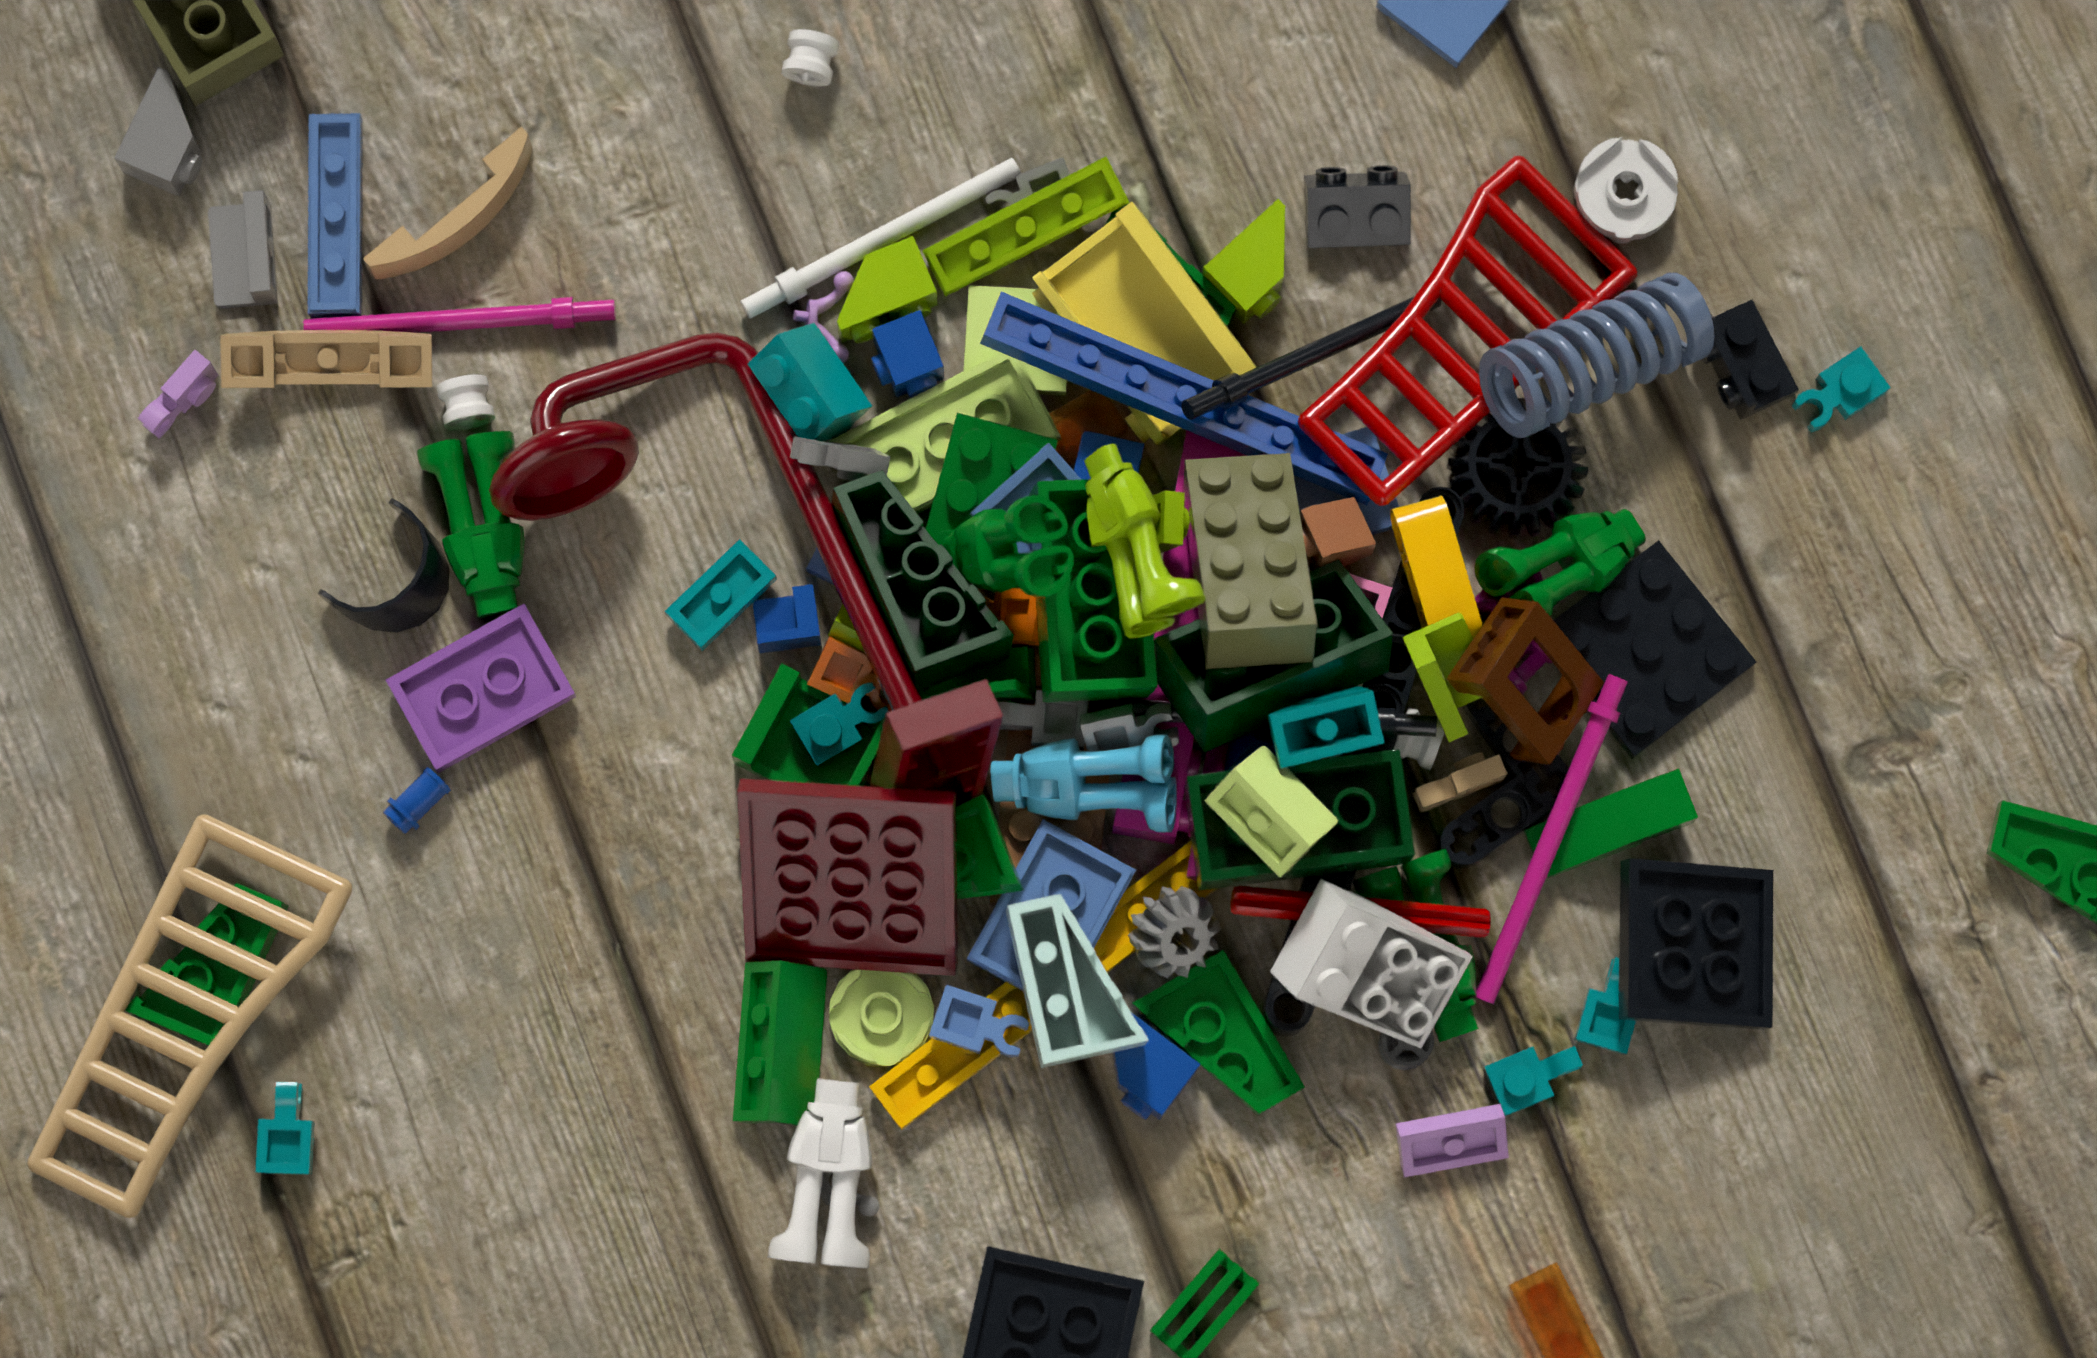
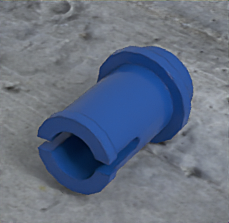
M426 767L423 770L424 772L396 800L391 797L387 800L389 806L383 811V814L403 834H406L411 828L417 830L420 827L417 822L445 794L451 791L447 784L429 767Z

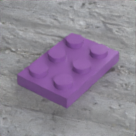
M525 604L518 606L386 679L388 686L437 773L444 771L576 697Z

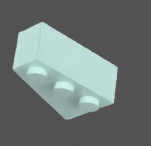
M1061 894L1007 906L1006 916L1041 1068L1147 1044L1149 1039L1127 1007L1120 991L1095 954L1094 948Z

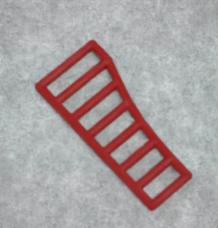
M1523 156L1512 157L1476 189L1455 233L1432 273L1404 312L1380 339L1331 388L1302 412L1298 418L1300 429L1378 506H1386L1490 412L1482 393L1479 374L1424 320L1437 299L1440 298L1490 349L1500 345L1503 346L1511 341L1450 280L1463 257L1536 329H1547L1550 324L1557 321L1474 238L1486 214L1578 304L1562 319H1569L1580 310L1592 309L1593 306L1601 301L1613 300L1637 278L1638 272L1636 267L1602 233L1596 230ZM1517 180L1612 272L1594 290L1499 197ZM1409 336L1473 398L1455 416L1393 356ZM1377 371L1438 430L1420 448H1417L1359 390ZM1513 374L1514 389H1516L1520 384ZM1343 404L1402 462L1383 481L1324 423Z

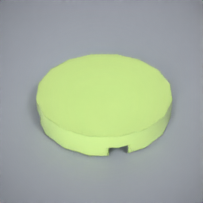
M852 969L839 981L830 999L829 1023L836 1042L850 1058L867 1066L892 1067L902 1062L927 1042L934 1022V1004L927 985L916 973Z

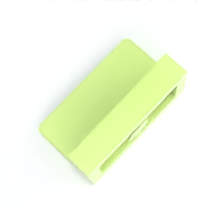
M1261 746L1237 765L1204 800L1280 878L1338 823L1337 818L1287 767L1279 768L1277 757L1266 746Z

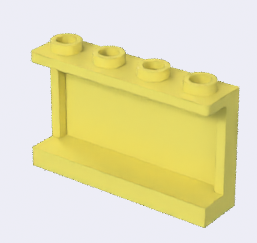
M1130 202L1116 213L1117 217L1043 272L1040 271L1032 277L1039 287L1032 294L1043 309L1054 314L1059 313L1061 317L1215 381L1232 372L1241 375L1257 367L1133 202ZM1128 406L1132 413L1125 419L1143 443L1151 438L1156 445H1161L1182 429Z

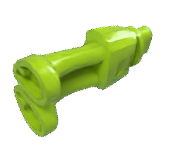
M1108 444L1100 447L1084 460L1091 478L1085 485L1087 495L1091 493V496L1087 499V519L1091 544L1093 547L1106 545L1111 557L1119 600V619L1125 635L1128 638L1145 637L1170 627L1175 622L1174 614L1197 607L1206 600L1201 584L1196 579L1174 578L1167 571L1159 551L1154 526L1160 518L1156 502L1144 479L1134 471L1132 463H1123L1117 445Z

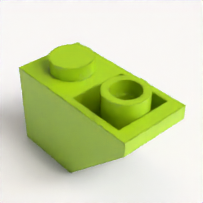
M914 236L865 255L837 319L838 335L842 343L854 339L855 343L872 340L873 328L918 310L921 311L923 318L931 314L930 308L938 305L937 290Z

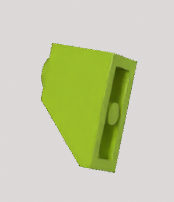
M1277 199L1203 267L1202 275L1236 306L1234 315L1243 324L1254 314L1260 319L1263 318L1282 299L1278 292L1281 290L1284 279L1285 205Z

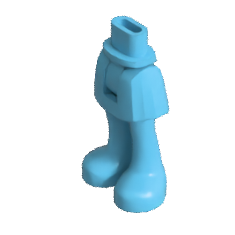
M1167 734L1151 735L1139 746L1104 751H1080L1079 743L1075 738L1064 739L1033 748L1023 754H1015L1013 761H992L991 763L992 793L995 802H1015L1016 808H1026L1027 806L1028 812L1067 820H1078L1081 811L1110 808L1134 809L1144 813L1145 820L1151 830L1171 832L1174 828L1177 809V782L1175 777H1171L1174 768V752L1171 740ZM1140 775L1146 779L1144 781L1086 783V776Z

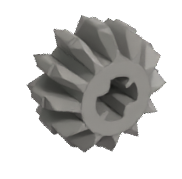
M1162 886L1159 898L1156 901L1152 898L1143 897L1146 910L1144 913L1130 914L1132 922L1137 928L1128 934L1130 943L1136 948L1135 954L1137 959L1145 967L1149 966L1158 975L1166 978L1173 972L1187 978L1193 963L1206 967L1203 955L1206 951L1219 949L1216 940L1212 936L1222 929L1219 921L1213 916L1215 911L1212 909L1211 903L1204 897L1200 898L1190 888L1183 886L1176 892L1171 888Z

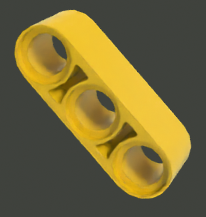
M1439 496L1390 509L1393 533L1421 628L1456 613H1461L1474 639L1482 627V622L1444 498Z

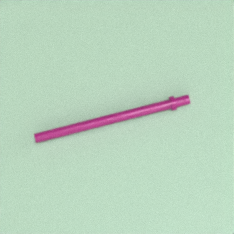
M1608 674L1597 702L1591 701L1587 711L1592 713L1478 985L1475 997L1488 1003L1494 1004L1609 726L1611 722L1617 723L1621 714L1616 709L1628 683L1621 678Z

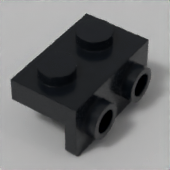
M1391 165L1371 166L1367 168V173L1347 174V170L1341 167H1323L1316 170V175L1304 176V188L1306 191V243L1308 248L1411 245V184L1406 172H1398V168Z

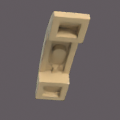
M522 126L482 159L490 179L420 238L415 240L402 225L363 258L369 273L375 280L392 278L424 268L459 249L491 222L512 196L530 160L533 147L528 133Z
M286 330L220 335L221 388H274L275 384H380V387H432V334L371 330Z

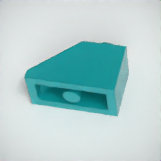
M1360 686L1310 697L1268 715L1279 768L1384 743L1374 693L1372 690Z

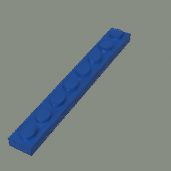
M1001 291L980 344L1244 455L1290 453L1293 474L1347 498L1355 497L1357 502L1366 506L1371 501L1300 429L1298 425L1299 416L1248 395L1245 402L1232 408L1223 409L1219 407L1189 420L1182 411V401L1212 388L1214 380ZM1333 431L1380 478L1388 453Z

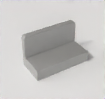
M264 190L243 192V204L209 208L212 278L216 307L225 309L278 304L271 204Z

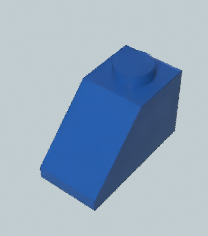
M1132 1013L1149 1041L1144 1046L1112 1052L1117 1088L1125 1094L1121 1102L1136 1115L1146 1120L1152 1114L1161 1120L1197 1072L1200 1063Z

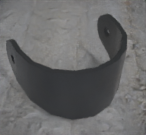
M391 498L388 502L389 505L420 529L424 544L421 564L411 583L395 598L370 607H354L339 601L322 589L319 590L318 595L348 619L375 631L398 633L421 626L439 611L449 590V564L439 541L409 508Z

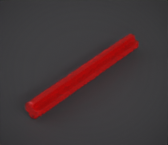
M1240 885L1232 889L1230 909L1234 915L1298 921L1314 892ZM1367 898L1430 933L1478 938L1486 937L1489 934L1491 915L1487 909Z

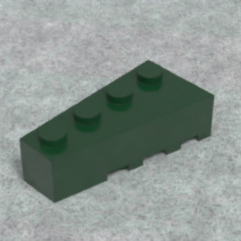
M883 470L833 488V509L918 692L1009 658L1014 634L1003 620L999 622L985 604L986 599L974 584L970 585L953 564L951 555L942 544L938 545L923 527L922 519Z

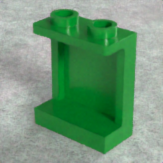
M781 663L732 753L734 764L764 780L869 787L870 783L867 781L874 768L885 717L876 723H865L863 721L858 723L856 727L863 739L817 766L790 720L831 695L807 685L808 681L801 678L800 672Z

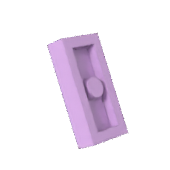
M1501 1104L1396 1123L1399 1159L1404 1178L1509 1158L1506 1122Z

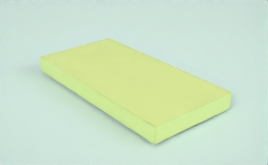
M1000 352L830 441L875 448L890 456L887 477L915 512L919 514L932 507L957 412L1055 438L1058 441L1062 438L1023 362Z

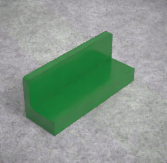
M786 961L745 963L732 1121L747 1124L780 1123L798 1126L802 1114L805 1110L809 1111L807 1109L808 1102L814 1103L816 1082L820 1074L827 971L824 968Z

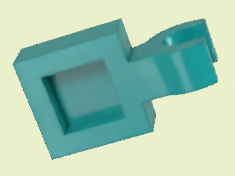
M1615 957L1611 959L1604 992L1591 988L1587 990L1574 1040L1626 1055L1636 1021L1619 1020V958Z
M1575 1046L1539 1061L1534 1047H1530L1484 1066L1483 1069L1498 1104H1501L1504 1116L1506 1117L1552 1098L1554 1094L1549 1081L1576 1071L1583 1064Z
M276 1082L274 1119H258L255 1173L312 1175L315 1121L299 1120L303 1094L302 1083Z

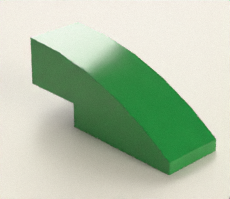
M1678 768L1575 808L1547 878L1636 847L1646 840L1693 824L1698 815L1680 769ZM1547 820L1524 830L1532 854L1536 849Z

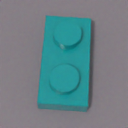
M739 539L665 610V614L703 651L777 580V576Z

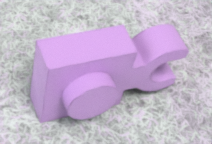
M194 350L160 388L162 394L152 401L139 415L138 420L158 439L167 432L181 411L185 414L192 405L195 407L200 406L212 394L216 386L214 380L217 378L218 373L211 362Z

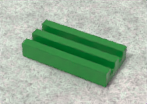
M1219 1248L1150 1329V1332L1180 1358H1198L1260 1283L1247 1274L1241 1266L1233 1262ZM1219 1265L1222 1266L1227 1273L1174 1336H1171L1165 1328ZM1237 1279L1244 1285L1193 1347L1190 1350L1185 1348L1181 1344L1233 1281Z

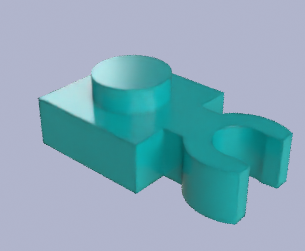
M1860 346L1818 374L1816 380L1822 387L1821 391L1817 389L1803 391L1795 399L1792 407L1794 410H1797L1808 403L1817 406L1820 416L1815 418L1807 427L1810 432H1816L1827 424L1833 410L1836 408L1842 417L1847 420L1886 394L1891 387Z
M873 682L860 685L854 691L851 702L843 705L837 693H834L790 720L817 766L863 739L856 727L858 723L862 721L865 723L879 722L890 711L887 705L876 712H868L863 708L862 697L876 688Z

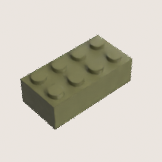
M131 0L195 107L285 56L276 36L254 0Z
M1290 453L1185 460L1183 492L1185 493L1184 508L1188 510L1190 518L1187 535L1193 578L1201 584L1206 600L1197 606L1206 669L1313 662L1317 621Z

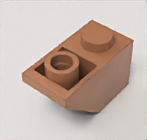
M1355 497L1312 505L1300 511L1307 563L1311 571L1338 559L1345 567L1372 555L1376 542Z

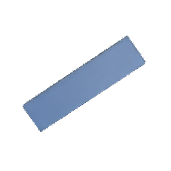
M360 113L309 114L308 315L310 318L362 316V116Z

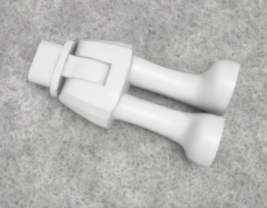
M817 1079L814 1103L808 1102L807 1109L809 1111L805 1110L802 1114L787 1155L789 1161L797 1164L792 1215L787 1230L772 1238L769 1245L768 1258L816 1263L817 1225L823 1172L833 1173L821 1264L869 1268V1248L857 1239L855 1232V1206L860 1171L872 1168L867 1123L865 1118L861 1116L863 1108L857 1107L860 1083Z

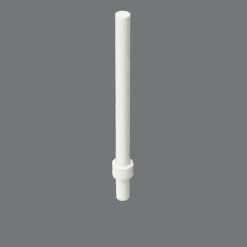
M1010 158L796 271L793 267L774 277L775 283L741 300L747 316L751 319L785 300L788 304H791L806 296V289L863 260L866 254L889 246L1016 179L1015 176L1021 174L1015 160Z

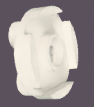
M1622 138L1604 141L1588 153L1579 168L1573 188L1578 211L1596 230L1605 237H1609L1615 243L1625 244L1632 240L1649 237L1665 225L1675 208L1678 194L1677 171L1667 154L1651 142L1641 139L1636 142L1633 140H1622ZM1619 178L1625 183L1630 182L1632 179L1636 181L1639 185L1634 192L1637 199L1630 201L1627 198H1618L1615 195L1617 186L1614 181Z

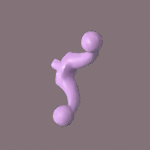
M846 271L839 272L834 277V286L836 287L834 291L823 298L808 300L806 310H795L793 320L804 322V326L815 323L842 363L848 359V349L819 324L818 315L833 307L845 295L846 291L851 289L854 279Z

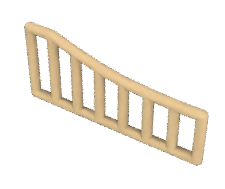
M206 814L199 815L194 820L28 1158L27 1165L30 1171L123 1217L133 1218L137 1216L167 1155L217 1069L253 1021L286 984L328 942L352 893L350 881ZM209 839L326 893L327 896L314 922L312 923L195 868ZM185 887L294 937L300 940V942L275 965L173 917L172 914ZM163 935L261 981V983L238 1007L148 963ZM139 983L223 1023L224 1026L204 1051L125 1013V1010ZM114 1032L192 1068L176 1097L101 1061ZM91 1080L165 1115L149 1144L77 1110ZM67 1129L139 1163L125 1193L53 1158Z

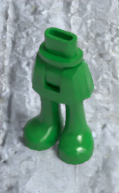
M511 431L483 432L469 435L465 438L483 510L485 524L475 526L466 484L462 442L459 439H448L424 446L416 451L421 469L435 474L440 484L451 535L442 539V546L454 574L466 591V596L474 597L478 618L508 613L518 607L515 588L520 586L518 577H521L525 545L524 527L520 524L512 523L510 517L501 514L492 505L489 492L493 475L503 460L515 450L514 435Z
M1030 495L1019 498L1008 508L1007 512L1003 509L980 511L960 524L943 540V547L951 555L953 564L970 585L974 584L977 588L1002 593L1017 586L1024 593L1033 597L1052 596L1063 588L1069 579L1073 567V552L1070 547L1064 545L1048 546L1018 553L1017 542L1028 544L1057 540L1067 534L1068 523L1065 515L1055 503L1044 496Z
M1621 509L1614 514L1609 511H1603L1602 513L1589 512L1571 515L1554 522L1552 536L1539 544L1522 550L1497 547L1481 553L1475 561V577L1486 593L1494 597L1502 596L1515 589L1540 570L1558 562L1563 569L1562 571L1538 583L1528 585L1509 597L1511 599L1538 602L1551 617L1553 607L1570 594L1579 590L1601 592L1625 567L1628 560L1634 557L1635 549L1645 543L1646 537L1632 513L1627 509Z
M1447 849L1411 860L1409 864L1400 866L1405 882L1415 902L1444 905L1440 882L1451 868ZM1397 866L1374 872L1353 881L1355 890L1360 896L1405 901L1401 876ZM1432 933L1473 956L1434 1025L1440 1043L1479 1029L1471 1008L1477 1002L1475 998H1470L1476 996L1477 992L1476 970L1471 945H1460L1456 935Z

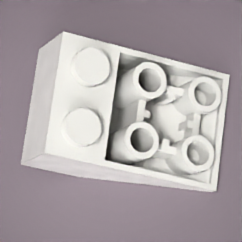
M1321 879L1270 972L1297 999L1422 1048L1473 956L1367 898Z

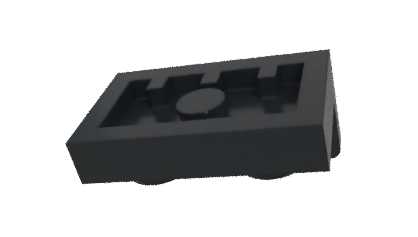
M1753 299L1714 317L1711 314L1714 327V344L1709 356L1702 359L1705 364L1711 363L1720 380L1716 382V387L1727 409L1731 410L1734 408L1740 420L1796 395L1799 389Z

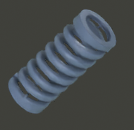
M1666 273L1652 281L1645 282L1636 290L1622 292L1613 300H1604L1593 306L1592 309L1580 310L1569 319H1559L1550 324L1547 329H1536L1527 334L1525 338L1513 339L1503 346L1500 345L1485 352L1479 364L1480 386L1485 402L1493 417L1507 433L1516 438H1525L1551 426L1550 423L1557 424L1566 419L1568 412L1580 414L1587 410L1591 403H1605L1611 399L1613 393L1625 394L1632 390L1636 383L1648 384L1656 379L1658 373L1666 375L1673 373L1679 368L1680 363L1682 367H1685L1709 356L1714 344V327L1711 314L1703 296L1690 280L1679 273ZM1666 304L1670 306L1680 319L1685 329L1687 344L1680 339L1677 328L1666 311ZM1647 317L1653 322L1655 330L1650 331ZM1625 327L1631 333L1635 346L1641 355L1642 365L1636 360L1632 347L1626 338ZM1658 335L1662 342L1664 355L1658 350L1654 336ZM1603 337L1609 343L1613 356L1618 363L1619 374L1614 370L1609 356L1604 349ZM1580 347L1589 358L1596 374L1597 384L1589 375L1582 359ZM1558 357L1567 368L1573 382L1574 393L1565 382L1559 367ZM1513 374L1523 390L1526 411L1517 398ZM1542 377L1545 379L1550 391L1551 403L1545 397L1538 382Z

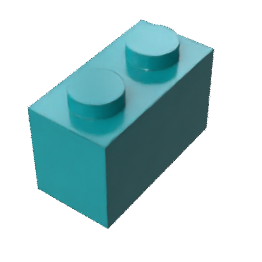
M815 323L777 334L748 363V366L800 438L824 442L845 433L872 407L868 398Z

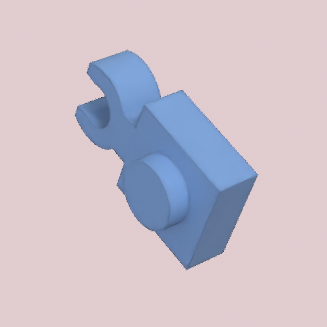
M946 985L929 1037L978 1054L981 1052L984 1040H988L994 1043L996 1049L1001 1054L1007 1057H1019L1021 1049L1007 1044L1003 1034L1010 1027H1018L1021 1030L1027 1031L1029 1021L1019 1015H1007L1001 1019L993 1017L997 1001Z

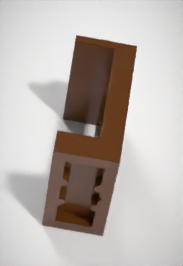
M1503 597L1446 678L1458 693L1481 696L1519 740L1510 753L1514 759L1549 765L1563 749L1565 741L1581 717L1587 712L1591 701H1593L1604 684L1599 675L1538 602ZM1532 640L1537 643L1562 673V677L1538 713L1508 678Z

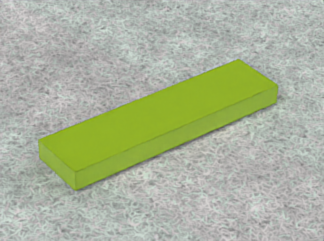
M1107 156L937 242L922 250L946 297L1130 203Z

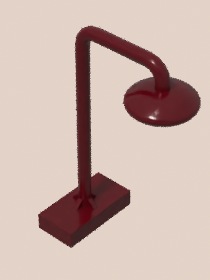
M718 332L699 334L571 373L548 384L534 402L530 417L533 436L522 442L504 459L493 475L489 489L492 505L501 514L516 520H545L582 509L600 500L617 488L628 477L636 464L639 455L638 440L629 428L613 421L595 419L562 423L563 414L567 409L577 404L706 364H723L734 370L741 381L892 710L887 712L869 787L955 792L956 807L982 795L1003 720V714L987 680L985 679L922 701L814 465L799 463L798 459L790 458L793 438L798 436L748 366V363L758 354L755 347L737 336Z

